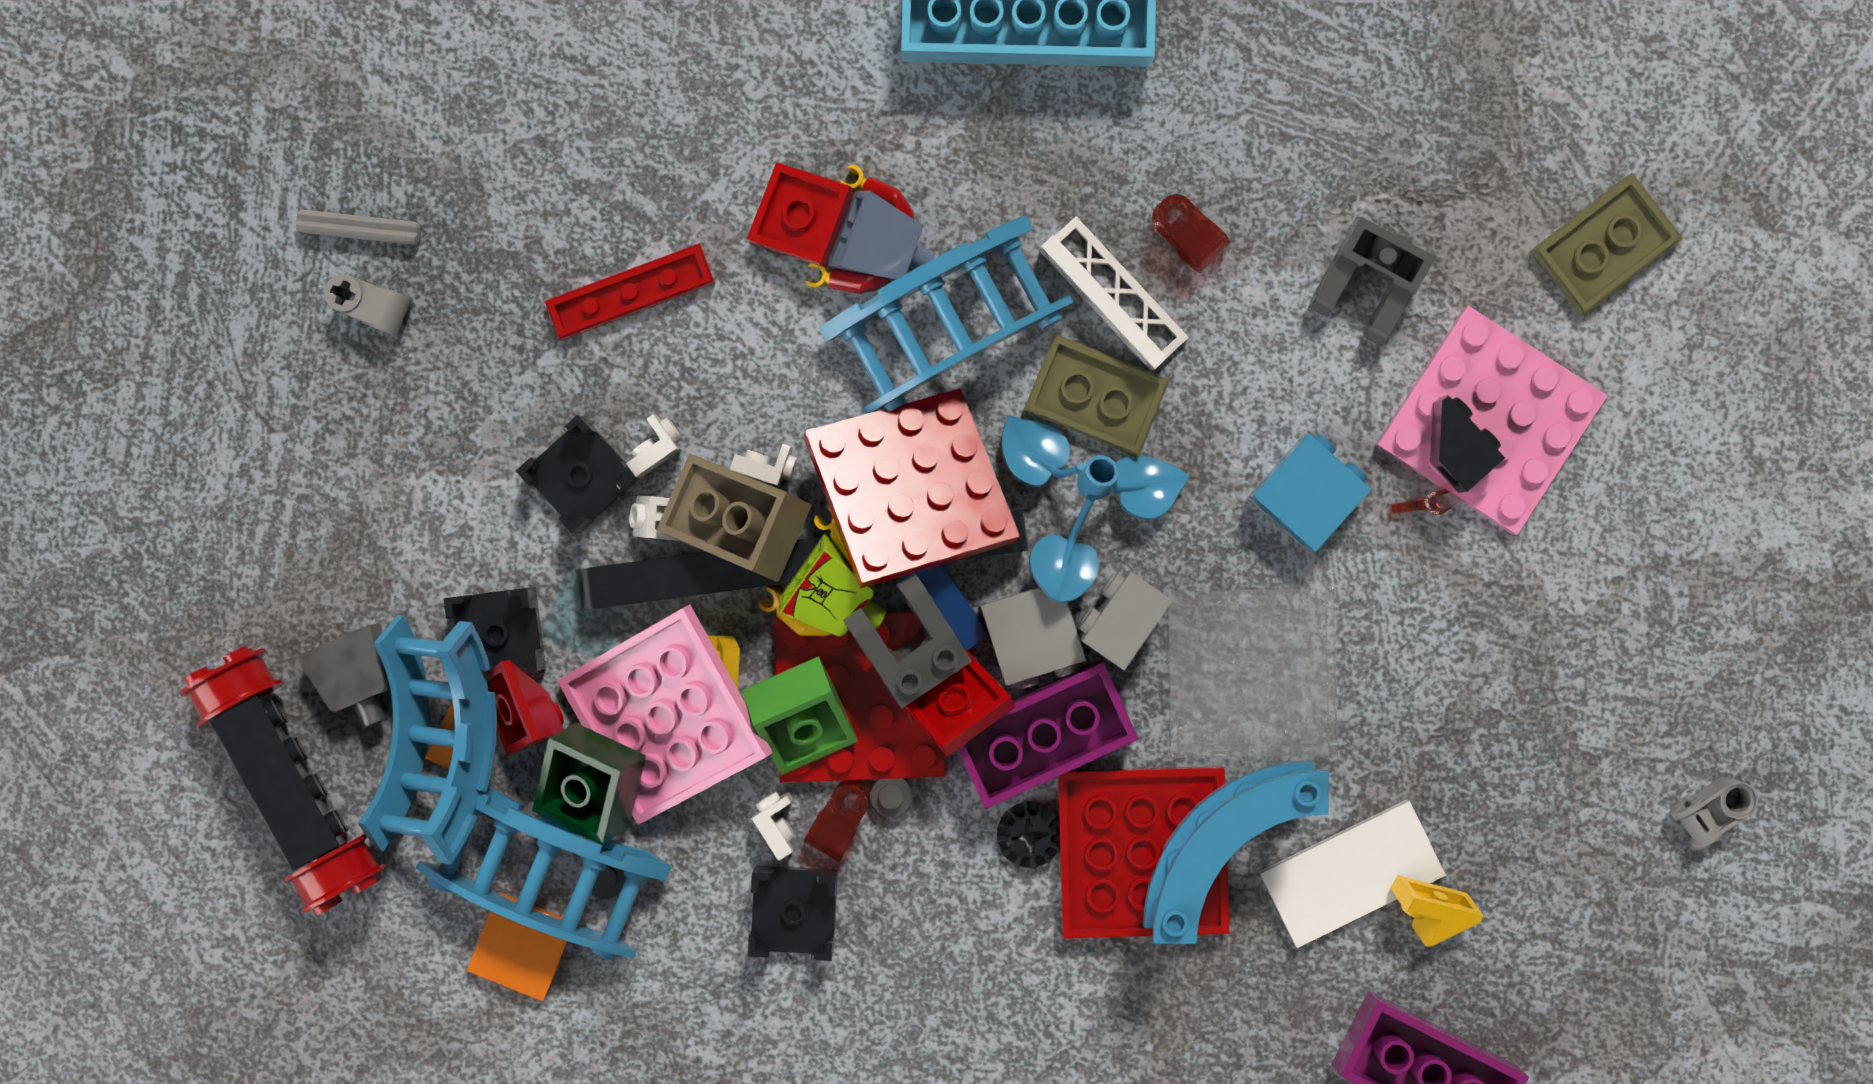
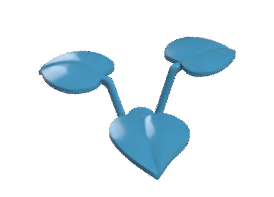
M1011 415L1008 416L1003 427L1001 438L1002 455L1005 465L1013 477L1025 485L1040 487L1049 480L1051 474L1058 479L1078 474V490L1086 497L1085 503L1070 532L1068 541L1059 535H1048L1037 541L1030 553L1029 567L1034 580L1047 597L1056 603H1066L1079 598L1090 588L1097 576L1099 561L1096 551L1087 544L1075 543L1095 500L1104 498L1110 490L1112 493H1120V505L1125 512L1138 519L1153 520L1164 515L1172 507L1179 492L1189 478L1187 473L1167 462L1140 455L1139 457L1134 455L1124 457L1117 463L1107 456L1097 455L1089 459L1086 465L1083 462H1078L1074 467L1060 470L1067 464L1070 458V448L1066 437L1058 429L1043 422L1024 420Z

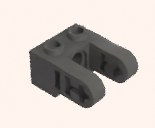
M1356 216L1316 288L1308 307L1327 317L1337 303L1357 265H1360L1391 282L1363 333V337L1383 346L1413 294L1417 292L1436 257L1376 224Z
M915 573L898 582L896 586L922 627L918 629L920 632L918 635L896 650L892 651L891 648H887L861 608L843 619L877 675L901 708H904L972 662Z

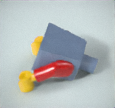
M850 165L847 167L848 171L859 176L854 184H847L840 180V183L851 186L855 192L828 266L836 269L830 272L827 267L824 268L811 263L808 267L820 269L822 271V278L817 283L805 281V283L816 289H822L829 284L830 288L834 290L862 294L877 291L891 283L892 280L894 281L905 275L908 268L914 270L934 259V252L917 245L922 233V225L914 220V211L901 191L876 178L869 177L866 179L861 168L857 165Z

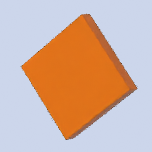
M502 892L498 893L499 895L517 903V898H514ZM537 906L532 908L535 911L560 920L563 918ZM490 911L466 971L543 1002L547 997L569 941L537 931Z

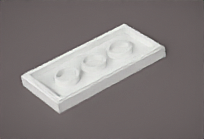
M1407 799L1259 871L1296 948L1397 900L1390 889L1397 875L1427 883H1432L1446 876L1410 801Z

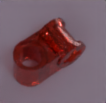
M1174 194L1167 196L1157 204L1152 212L1151 219L1155 230L1176 250L1181 259L1198 273H1202L1230 244L1229 238L1221 228L1208 219L1184 195ZM1177 208L1180 214L1177 220L1170 224L1165 219L1169 214L1168 211Z
M861 780L841 781L834 789L824 809L820 810L803 842L840 862L868 807L870 791L867 785ZM850 792L857 795L856 803H853L850 808L844 806V797H847Z

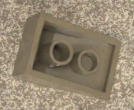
M689 453L656 530L779 582L812 505L783 490Z

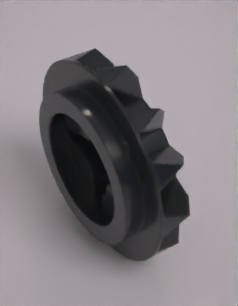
M1022 802L1009 808L1001 817L997 827V842L1003 856L1017 867L1035 869L1050 863L1060 850L1059 819L1047 806L1037 802ZM1026 818H1030V824L1033 825L1035 831L1048 832L1047 835H1042V837L1035 839L1034 852H1030V848L1027 847L1025 840L1012 839V837L1018 836V834L1025 831V825H1027Z

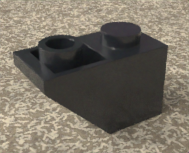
M1449 395L1439 397L1433 403L1430 462L1458 493L1468 492L1505 457L1498 450L1501 447L1499 440L1486 428L1480 430L1470 419L1473 416L1471 409L1460 398L1455 397L1452 399Z

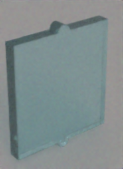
M569 566L542 633L569 643L571 649L579 647L600 656L609 651L627 605L581 611L575 573L577 568Z

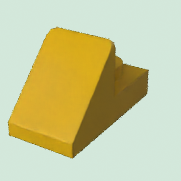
M1397 875L1390 888L1400 902L1401 909L1414 917L1412 927L1427 947L1434 946L1479 924L1484 917L1470 896L1465 892Z

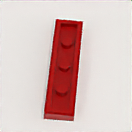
M698 243L545 301L558 339L563 341L716 283L703 248Z

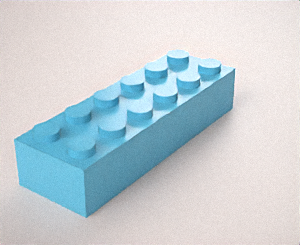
M902 0V62L1150 67L1155 57L1156 0Z

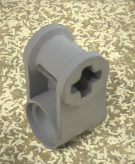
M344 274L336 275L329 279L324 289L325 301L331 308L359 319L363 324L397 336L411 301L409 296ZM350 289L351 292L355 293L353 301L345 300L341 297V290Z
M1721 777L1698 793L1679 802L1671 809L1670 814L1674 820H1680L1692 837L1690 843L1693 848L1700 849L1717 841L1726 831L1747 817H1750L1757 809L1758 795L1756 790L1747 783L1732 777ZM1734 788H1738L1740 791L1739 802L1733 807H1727V793Z

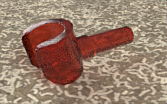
M1440 487L1430 492L1426 498L1391 504L1392 513L1398 514L1416 510H1427L1433 515L1444 514L1453 505L1440 507L1436 504L1435 497L1436 495L1447 494L1450 491Z

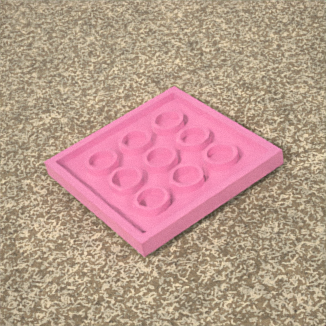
M1468 305L1464 307L1375 446L1513 535H1518L1608 395ZM1449 395L1452 399L1455 397L1460 398L1471 409L1473 416L1470 419L1480 430L1486 428L1499 440L1501 447L1498 450L1505 457L1468 492L1458 493L1430 462L1433 403L1439 397Z
M691 605L678 610L557 680L582 726L646 755L632 811V816L637 825L773 753L769 744L759 737L753 727L745 701Z

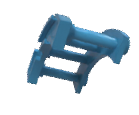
M1026 215L985 233L986 237L970 245L965 242L877 290L879 294L862 305L859 302L852 305L819 327L826 342L843 336L845 341L850 340L878 391L880 398L863 408L865 414L879 409H887L890 412L907 403L905 395L977 354L1036 324L1042 330L1063 318L1059 311L1074 303L1069 295L1050 304L1020 249L1023 245L1020 238L1033 230ZM997 251L1001 257L1005 256L1035 310V312L1016 322L984 266L987 262L985 257ZM961 268L965 274L970 273L1000 330L974 344L942 288L945 285L942 278ZM918 291H921L923 296L928 295L958 350V353L932 367L900 311L903 308L901 301ZM877 315L881 319L885 318L917 375L894 388L864 333L867 331L865 323Z
M397 615L373 643L381 657L390 684L393 706L391 748L378 790L358 824L378 852H384L395 834L398 833L422 837L438 862L452 864L464 846L477 820V816L472 815L476 806L479 792H487L493 768L497 712L495 692L488 691L485 671L489 670L490 666L481 639L472 622L459 621L443 641L415 638L404 615ZM421 656L439 658L444 667L448 682L426 680ZM428 697L453 700L454 730L429 727ZM427 744L453 747L447 778L421 774ZM416 791L441 794L428 821L405 817Z
M1311 760L1269 765L1236 780L1228 781L1199 802L1173 831L1163 847L1164 850L1155 870L1152 872L1145 899L1143 918L1144 928H1153L1152 943L1197 944L1198 924L1205 898L1214 879L1225 863L1249 840L1275 825L1306 816L1329 815V771H1314V762Z
M488 786L486 793L479 792L478 800L472 813L477 818L479 815L484 814L494 818L493 826L496 827L475 881H472L456 870L471 833L452 864L441 863L437 865L419 861L416 869L430 878L428 884L431 887L443 892H454L487 910L537 931L592 948L594 954L608 960H615L617 955L634 959L637 951L619 938L641 884L647 883L648 878L666 881L672 867L647 850L612 840L601 845L578 836V833L541 816L540 820L521 812L523 804L502 794L491 786ZM519 830L537 838L536 845L539 846V849L516 903L489 889L512 834H517ZM561 849L582 856L581 862L585 865L564 916L560 920L535 911L532 908L555 853H560ZM608 865L624 870L623 874L626 876V879L604 932L579 926L578 923L600 870L605 871Z

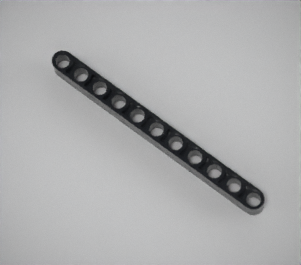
M1010 511L1020 535L1016 543L959 560L1029 551L1024 511ZM822 536L798 539L779 582L708 552L575 569L580 610L790 583Z

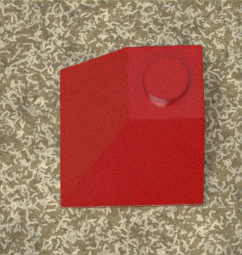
M509 659L500 662L485 673L488 691L495 692L497 732L507 756L548 741L549 737L564 730L562 726L564 724V717L559 705L552 701L550 694Z

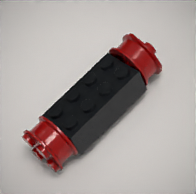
M243 646L223 657L226 664L216 669L203 667L186 676L184 680L187 686L181 689L179 694L181 697L189 696L201 718L197 722L198 728L212 725L292 871L308 864L285 877L283 881L284 883L292 881L305 905L300 910L301 913L304 914L312 909L315 916H318L342 902L343 900L339 894L351 888L355 895L380 880L377 872L386 868L385 864L377 865L365 843V840L368 838L365 834L346 843L347 841L343 834L349 831L338 810L330 811L323 798L328 795L327 789L317 773L309 775L303 764V761L307 760L308 756L297 737L289 738L282 726L288 723L282 708L277 701H268L265 696L284 684L283 680H275L262 658L267 653L265 648L253 651L252 648L248 649L246 646Z

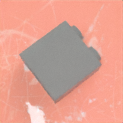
M1039 586L980 604L1006 686L1014 684L1016 690L1024 689L1040 683L1039 675L1054 671L1056 678L1079 671L1077 663L1086 661L1068 602L1056 603L1051 601Z

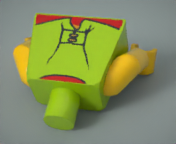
M826 505L827 509L831 512L829 505ZM816 515L814 519L815 525L819 529L830 530V537L825 534L822 536L786 589L781 585L765 587V590L773 595L774 602L768 598L759 600L760 609L765 612L776 610L777 617L801 636H829L830 634L838 637L844 636L849 629L843 619L859 608L863 610L874 628L877 629L885 617L886 609L870 600L875 592V584L860 589L834 518H832V522L828 525L822 516Z

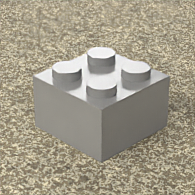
M1126 570L1121 575L1118 573L1111 575L1100 591L1105 596L1097 610L1089 607L1076 626L1081 630L1078 637L1082 642L1122 670L1127 668L1173 602V600L1132 571Z

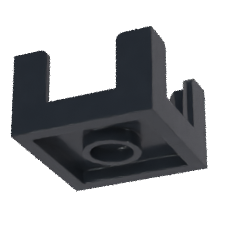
M576 415L563 427L565 433L539 457H530L515 471L528 486L535 487L561 515L558 519L571 533H581L640 479L635 477L626 461L587 418Z
M536 587L443 598L446 619L453 618L454 627L459 621L472 622L486 652L490 669L508 659L524 673L546 669Z
M756 865L752 871L751 893H753L752 928L748 938L747 957L767 958L771 952L811 954V960L832 961L835 940L838 870Z

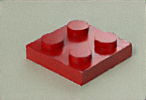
M776 162L747 240L752 244L825 268L855 190L849 185Z
M966 649L965 651L972 662L904 707L947 757L1016 707L1011 696Z

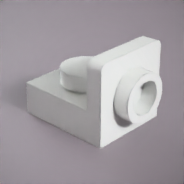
M654 414L647 418V421L660 440L655 443L650 438L631 451L634 458L626 464L635 477H644L682 450L676 442L681 438V435L668 417L662 421Z
M782 444L776 465L773 467L769 465L771 457L747 450L745 457L737 454L734 455L730 470L780 487L783 479L790 481L797 457L791 456L793 450L791 446Z
M637 496L636 503L632 505L629 516L630 526L634 528V537L680 541L656 530L670 498Z
M775 791L755 804L759 811L751 819L779 861L793 852L795 846L791 841L796 838V835L784 817L777 820L774 815L789 805L793 798L789 792L780 797Z

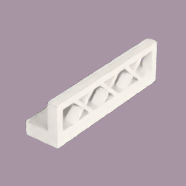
M1077 216L1041 246L1039 252L1151 372L1189 338ZM1074 230L1087 242L1086 258H1075L1061 243ZM1092 248L1102 259L1091 258ZM1091 264L1109 265L1115 272L1114 288H1102L1091 276ZM1120 278L1130 289H1120ZM1119 294L1136 295L1143 302L1142 319L1130 318L1119 306ZM1148 309L1158 319H1148ZM1148 325H1164L1174 335L1175 339L1161 351L1147 336Z

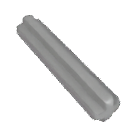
M303 209L298 211L296 217V229L307 234L417 245L421 237V226L415 221Z

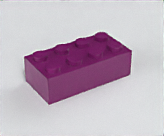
M1099 660L1079 669L1077 672L1068 674L1013 699L1015 708L960 747L958 751L986 810L1139 740L1104 662Z
M1368 991L1332 1062V1066L1341 1077L1355 1084H1526L1529 1076L1517 1065L1371 991Z

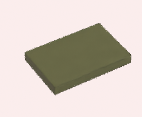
M1631 173L1530 251L1579 315L1582 316L1683 238L1638 179Z
M1054 334L1023 411L1139 457L1170 380Z

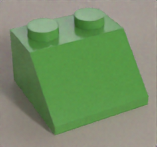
M819 656L742 690L753 727L759 737L769 744L773 752L770 756L781 775L858 742L834 684Z

